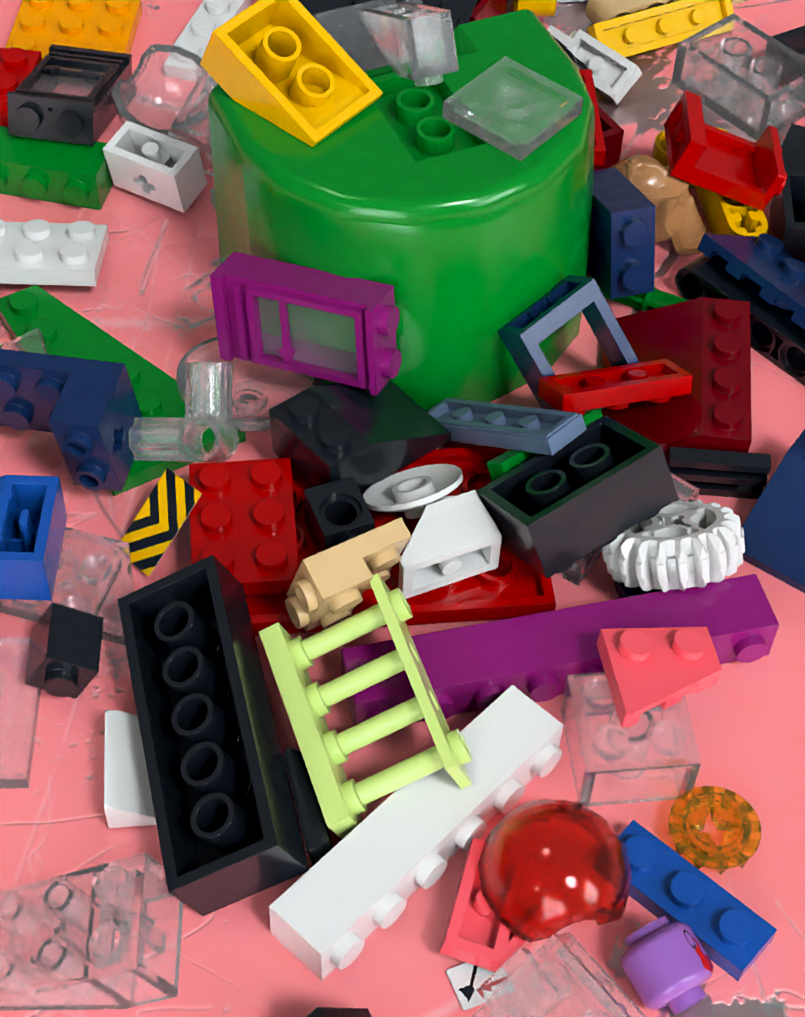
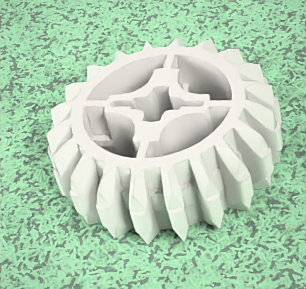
M682 499L672 502L662 508L653 518L639 522L618 535L612 543L602 546L603 561L606 562L607 573L612 574L614 581L624 583L629 588L641 587L645 592L659 589L664 593L674 589H680L685 592L686 588H704L709 582L719 583L723 581L725 576H731L737 572V567L743 564V553L745 552L744 529L741 527L740 516L734 514L733 510L728 507H721L720 504L715 502L704 504L699 499L693 502H686Z

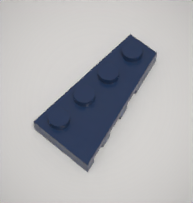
M704 233L697 248L708 258L720 255L728 261L725 271L737 280H742L746 277L760 285L762 288L758 295L771 305L794 311L791 320L805 330V263L794 259L784 249V243L769 234H760L759 237Z

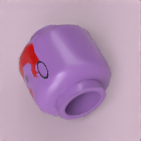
M663 916L643 926L624 940L628 949L621 958V966L646 1008L657 1010L669 1005L674 1015H677L707 997L701 985L712 976L713 964L687 923L673 922L670 924L667 917Z

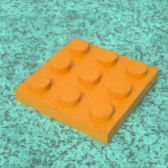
M23 0L5 48L16 47L24 50L41 51L42 59L48 55L49 47L52 44L130 54L142 14L141 0ZM60 67V69L82 72L80 69ZM61 76V78L82 79L77 77Z

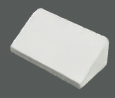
M105 710L104 810L108 828L157 825L138 715L119 710Z

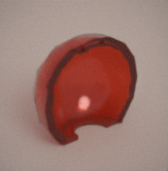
M543 798L526 802L514 808L503 817L485 839L478 863L482 895L499 922L524 941L531 943L551 938L561 929L580 921L596 920L597 925L617 921L625 913L632 880L627 848L606 819L580 802Z

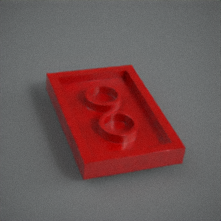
M291 458L189 464V484L202 493L190 512L191 565L214 555L243 585L245 596L287 593L299 569Z

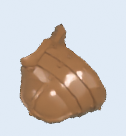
M640 153L627 157L610 167H616L656 206L655 242L672 239L678 254L693 255L701 253L697 248L704 233L710 234V232L702 222L694 197L689 194V182L669 175L668 166H664L660 161L652 157L640 155Z

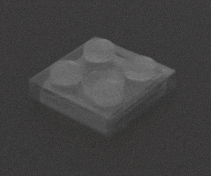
M504 56L444 100L442 118L522 161L582 113L584 97Z

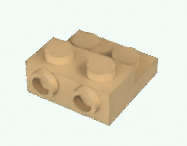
M402 517L302 560L287 592L288 598L285 600L288 615L297 629L304 628L306 632L322 625L325 630L353 616L351 611L363 601L362 595L364 591L372 588L370 582L373 575L378 573L384 582L390 578L389 571L402 559L400 554L411 538V534Z

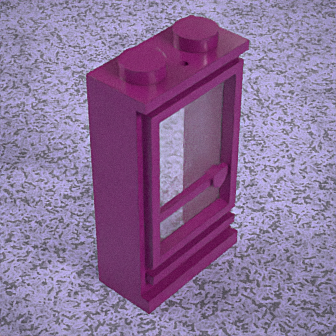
M233 252L210 275L220 359L231 361L235 357L245 361H252L261 365L362 389H369L370 395L375 396L379 394L390 379H394L397 376L401 366L402 355L401 351L397 349L396 330L399 325L400 312L398 307H395L394 285L361 278H346L314 268L239 252Z

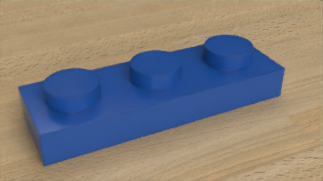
M635 820L619 834L597 859L595 869L657 918L666 916L670 924L673 922L687 923L709 959L737 981L741 979L775 936L776 928Z

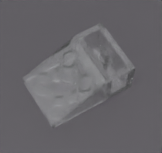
M145 852L0 891V1011L128 1009L178 997L183 902L168 893L164 866Z

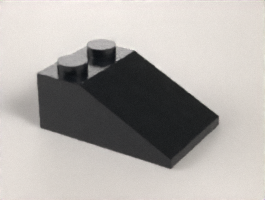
M391 380L388 381L377 396L370 395L369 389L345 384L309 387L269 409L273 453L279 458H291V470L310 488L353 476L362 493L373 484L384 480L451 440V433Z

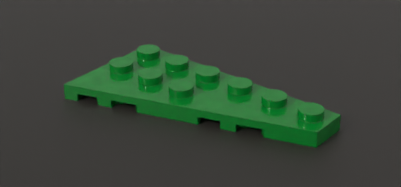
M34 285L0 298V320L20 351L125 364L146 431L122 491L110 490L113 496L161 477L166 468H169L171 471L178 470L246 441L244 426L39 286Z

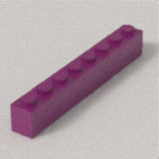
M751 574L724 579L719 583L709 582L704 588H686L685 592L680 589L669 590L666 593L658 591L411 637L444 717L448 719L456 714L477 710L483 712L511 685H514L535 702L549 701L558 695L582 690L597 692L606 689L609 685L596 645L601 629L707 627L720 664L735 661L750 663L769 655L779 623L757 575ZM387 640L341 649V676L395 650L394 641ZM404 670L346 698L353 726L415 697V693Z

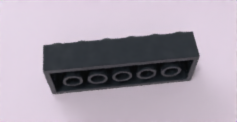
M211 555L117 599L168 893L202 916H205L309 870L243 585L214 555Z

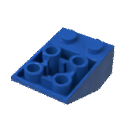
M4 475L0 477V599L52 601L67 521L60 478L57 476Z

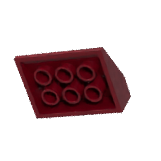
M701 297L616 318L640 363L668 359L693 375L691 394L672 396L668 402L664 403L641 401L629 403V406L625 409L603 408L601 410L602 415L608 416L661 445L666 461L670 447L748 453L752 441L750 302ZM602 349L601 368L612 367Z

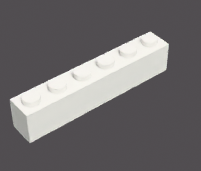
M511 685L460 732L472 756V761L464 764L472 785L461 789L445 768H442L396 790L269 906L271 934L321 981L336 967L339 970L347 968L361 953L365 945L364 940L378 926L382 929L391 926L404 911L407 904L406 900L420 886L423 889H428L437 882L444 873L448 864L447 860L460 848L467 851L473 837L480 839L487 828V822L499 810L503 814L509 812L523 796L525 786L536 775L543 778L554 769L562 756V750L559 747L563 724L514 685Z

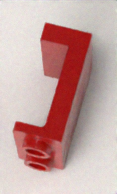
M687 90L683 92L664 123L669 175L763 211L772 197H777L782 192L787 180L778 129L768 125L757 142H751L705 124L701 96Z

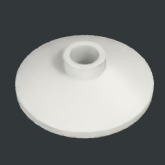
M431 464L407 469L373 484L364 492L363 498L370 510L388 513L404 512L407 519L421 518L427 505L446 497L462 483V470L460 467L452 464Z

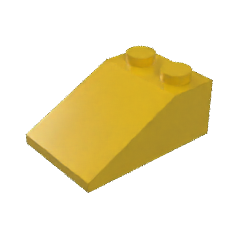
M258 0L212 32L200 65L232 100L312 148L377 101L383 94L380 88L298 0Z

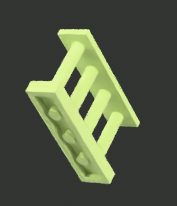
M378 573L373 575L370 582L378 604L304 640L301 636L292 638L279 622L259 631L327 827L341 839L363 821L360 814L367 811L366 804L442 768H445L461 789L472 785L464 765L472 761L469 748L458 728L450 731L405 622L413 618L409 604L400 588L398 587L391 591ZM387 624L396 646L395 650L321 686L318 682L312 683L307 669L314 666V659ZM404 670L406 671L415 697L340 733H337L335 729L329 730L324 715L331 712L330 706ZM425 718L435 746L356 783L354 779H347L342 764L349 761L348 754Z

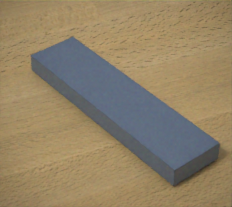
M445 398L427 411L451 433L450 441L551 456L587 430L582 414L576 412Z

